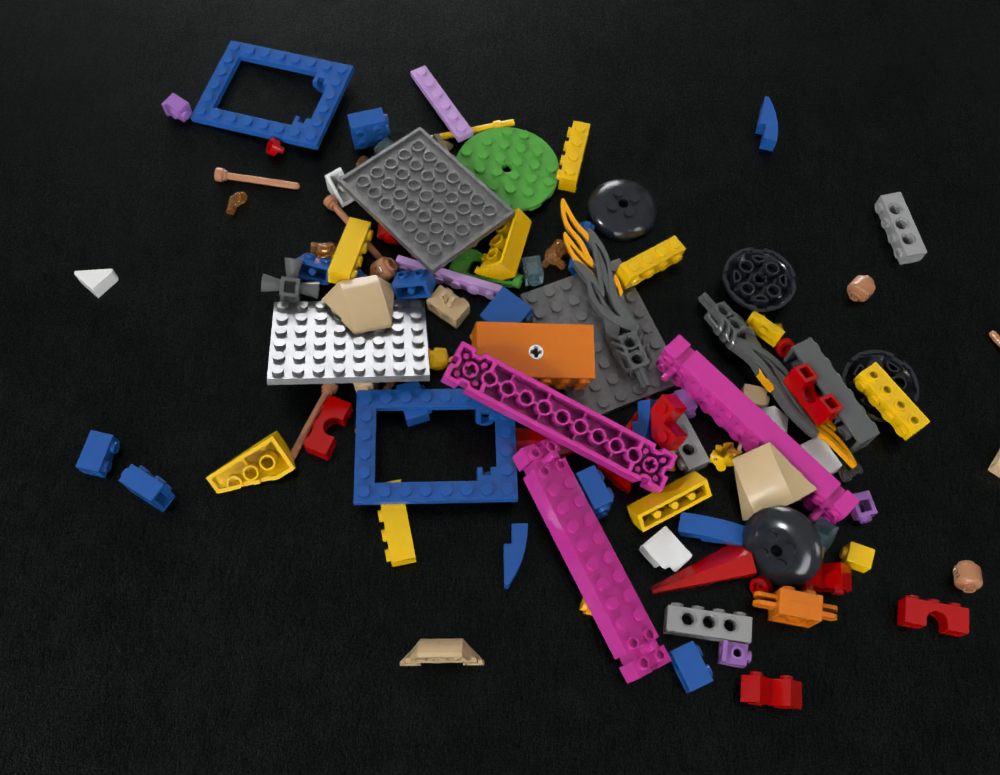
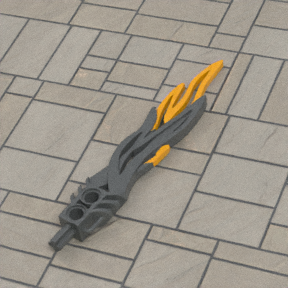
M562 198L560 209L563 224L567 232L578 244L580 250L566 232L563 233V240L573 260L574 270L587 286L588 299L591 306L603 319L604 336L609 348L612 350V355L619 361L622 369L626 372L628 371L630 377L637 376L642 389H648L653 386L647 372L652 363V357L647 348V339L645 342L643 340L644 332L640 333V324L625 308L620 281L617 275L613 277L610 258L601 240L591 228L588 229V232L583 229L573 216L565 199ZM567 217H568V219L570 220V222L572 223V225L574 226V228L578 231V233H579V234L587 241V243L589 244L590 250H591V252H592L593 259L591 258V256H590V254H589V252H588V250H587V248H586L584 242L582 241V239H581V238L579 237V235L571 228V226H570V224H569V222H568V220H567ZM587 266L595 268L596 276ZM604 289L607 293L611 307L615 314L609 309V307L604 301ZM620 331L626 333L618 336ZM625 344H631L633 347H627ZM632 360H638L640 364H635Z
M706 292L699 296V301L708 310L704 319L713 328L715 335L719 336V339L725 343L729 350L738 355L751 367L765 389L772 393L784 413L805 434L812 439L818 436L852 469L856 467L857 463L852 453L840 437L834 433L836 427L832 421L822 426H817L782 382L789 374L788 370L777 358L762 348L756 338V333L743 318L734 312L725 301L716 304Z

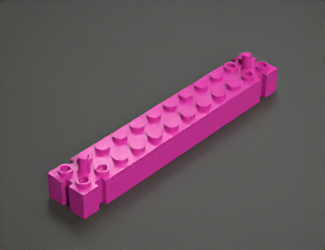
M680 334L663 349L661 356L655 364L664 373L661 376L664 382L671 378L674 385L687 390L685 392L691 400H695L701 410L709 414L718 426L723 427L733 440L738 441L743 446L746 452L771 442L817 488V490L799 499L803 502L806 509L814 510L809 515L811 521L814 522L819 519L821 523L831 527L837 521L839 522L844 519L860 502L849 490L845 491L840 486L841 483L702 354L697 350L694 351L690 347L691 344Z
M464 341L460 343L452 358V361L456 363H450L440 382L454 389L458 385L463 387V394L631 482L641 481L640 487L652 493L663 491L668 479L664 475L665 471L672 470L678 455L665 448L656 450L657 444L486 353L482 356L475 354L477 348Z
M547 438L540 441L537 445L534 443L525 446L512 458L519 472L524 470L526 476L523 480L614 659L620 658L623 666L619 669L627 684L672 661L664 645L659 647L656 641L659 635L566 458H560L558 453L561 449L558 443Z

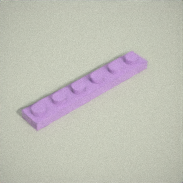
M424 65L410 71L411 77L458 143L474 136L471 127L428 68Z
M398 255L396 258L397 270L399 271L426 269L418 260ZM444 268L433 274L437 284H446L454 289H463L474 295H483L490 300L502 288L501 285Z

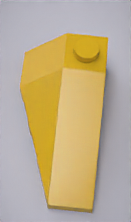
M275 431L208 475L206 479L216 493L219 494L252 484L256 485L261 482L280 479L293 471L296 466L287 444L278 431Z

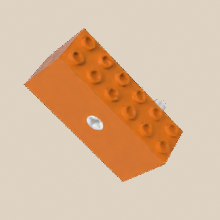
M477 321L473 328L472 346L477 348L475 354L482 356L486 353L546 386L554 387V389L558 390L566 389V387L583 390L596 378L594 325Z

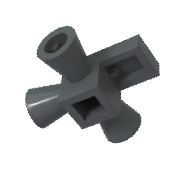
M284 257L286 276H281V279L266 274L262 276L261 292L279 291L280 302H299L300 294L315 299L319 298L320 281L302 282V278H298L303 263L302 259Z

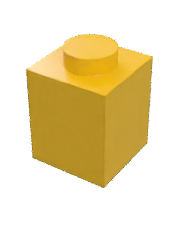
M851 541L847 545L842 546L839 557L841 562L851 566V569L865 573L872 567L875 549Z

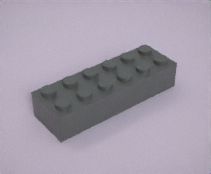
M810 337L790 349L781 362L790 373L796 366L808 363L819 376L814 384L816 393L820 397L833 393L844 407L832 420L836 427L834 433L840 437L852 454L866 447L880 434L878 427L870 420L865 408L855 399L854 393L847 388L841 375L834 370L831 361L821 352L818 343L814 342Z

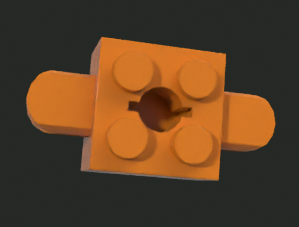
M782 586L773 594L755 591L753 597L758 599L753 600V606L768 609V621L810 628L822 620L837 621V615L834 613L838 612V607L823 603V596L816 595V592L812 590L800 592L795 591L794 587Z

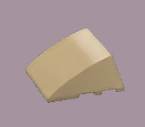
M377 275L339 281L322 298V303L328 305L331 311L337 314L354 334L392 327L394 292L391 284Z
M771 442L733 458L742 521L748 520L755 512L762 508L787 506L817 490Z
M463 638L420 639L413 649L400 661V666H421V663L484 665V660Z

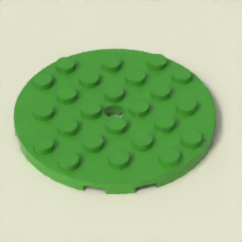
M500 127L482 131L466 141L456 157L460 163L513 210L520 208L522 211L537 209L542 206L545 200L552 196L558 184L556 176L559 164L554 151L543 139L526 130ZM509 167L511 171L504 172L503 169Z

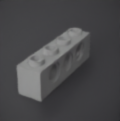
M901 192L881 195L875 203V211L878 213L881 225L887 233L888 242L893 247L895 258L898 259L900 265L920 261L927 253V250Z
M683 413L676 423L688 437L677 450H674V454L678 455L676 463L679 470L687 475L707 467L710 459L688 418ZM683 449H688L691 455H686Z
M671 603V605L665 608L663 633L717 642L725 639L748 645L752 639L753 617H748L743 612L728 614L723 609L708 611L704 610L702 606L687 608L682 603ZM683 615L690 617L691 625L683 623ZM704 618L712 622V628L704 626ZM725 621L730 622L732 624V631H728L725 629Z

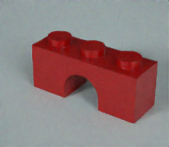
M804 363L794 367L782 382L819 427L831 422L844 407L833 393L822 397L816 393L814 384L819 376L808 363Z
M331 395L323 402L319 417L314 419L313 429L304 440V447L307 453L329 461L337 443L333 436L326 434V431L333 424L346 426L353 412L350 402Z
M906 595L905 598L898 600L897 625L920 629L927 626V616L932 615L939 623V633L957 637L969 634V608L961 607V604H942L937 599H927L926 601L919 599V596Z

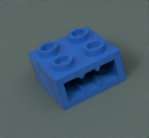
M382 107L347 115L355 150L389 143L388 135H391L388 126L389 121L387 114H383Z
M502 287L480 314V317L484 322L530 323L534 318V311L530 305L505 287Z
M131 464L129 468L122 472L121 478L118 480L132 493L161 512H164L175 498V495L171 492L172 487L166 484L167 482L159 476L152 475L142 465L136 467Z
M595 465L576 473L575 477L597 519L607 516L614 501V494L603 482L605 479L601 470H597Z

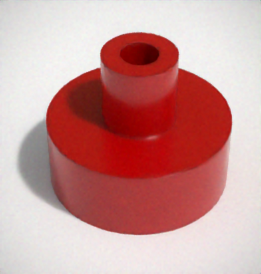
M272 137L267 144L266 153L271 156H275L277 153L282 154L284 147L280 146V140Z
M783 338L776 343L775 350L780 357L785 358L795 344L791 339Z
M757 576L750 582V590L753 594L755 591L772 592V583L765 576Z

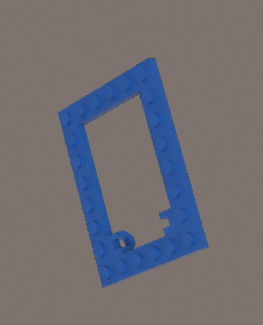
M231 40L190 118L196 123L267 139L274 137L280 140V142L318 150L354 73V67ZM241 61L315 76L312 81L313 86L317 91L323 93L312 118H306L305 122L302 123L300 116H296L292 125L217 109Z
M464 389L357 390L354 505L518 502L517 466L512 458L516 454L515 420L463 394ZM475 409V422L477 424L486 426L495 422L496 467H491L489 472H483L482 467H477V481L375 483L377 411Z

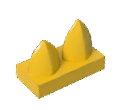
M753 311L746 321L756 335L773 348L785 333L781 323H772L766 318L765 314H759L757 311Z

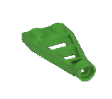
M471 248L452 260L448 269L507 288L514 287L520 289L523 281V275L516 273L515 277L502 281L481 275L469 274L473 262L476 261L481 264L483 262L481 260L483 254Z

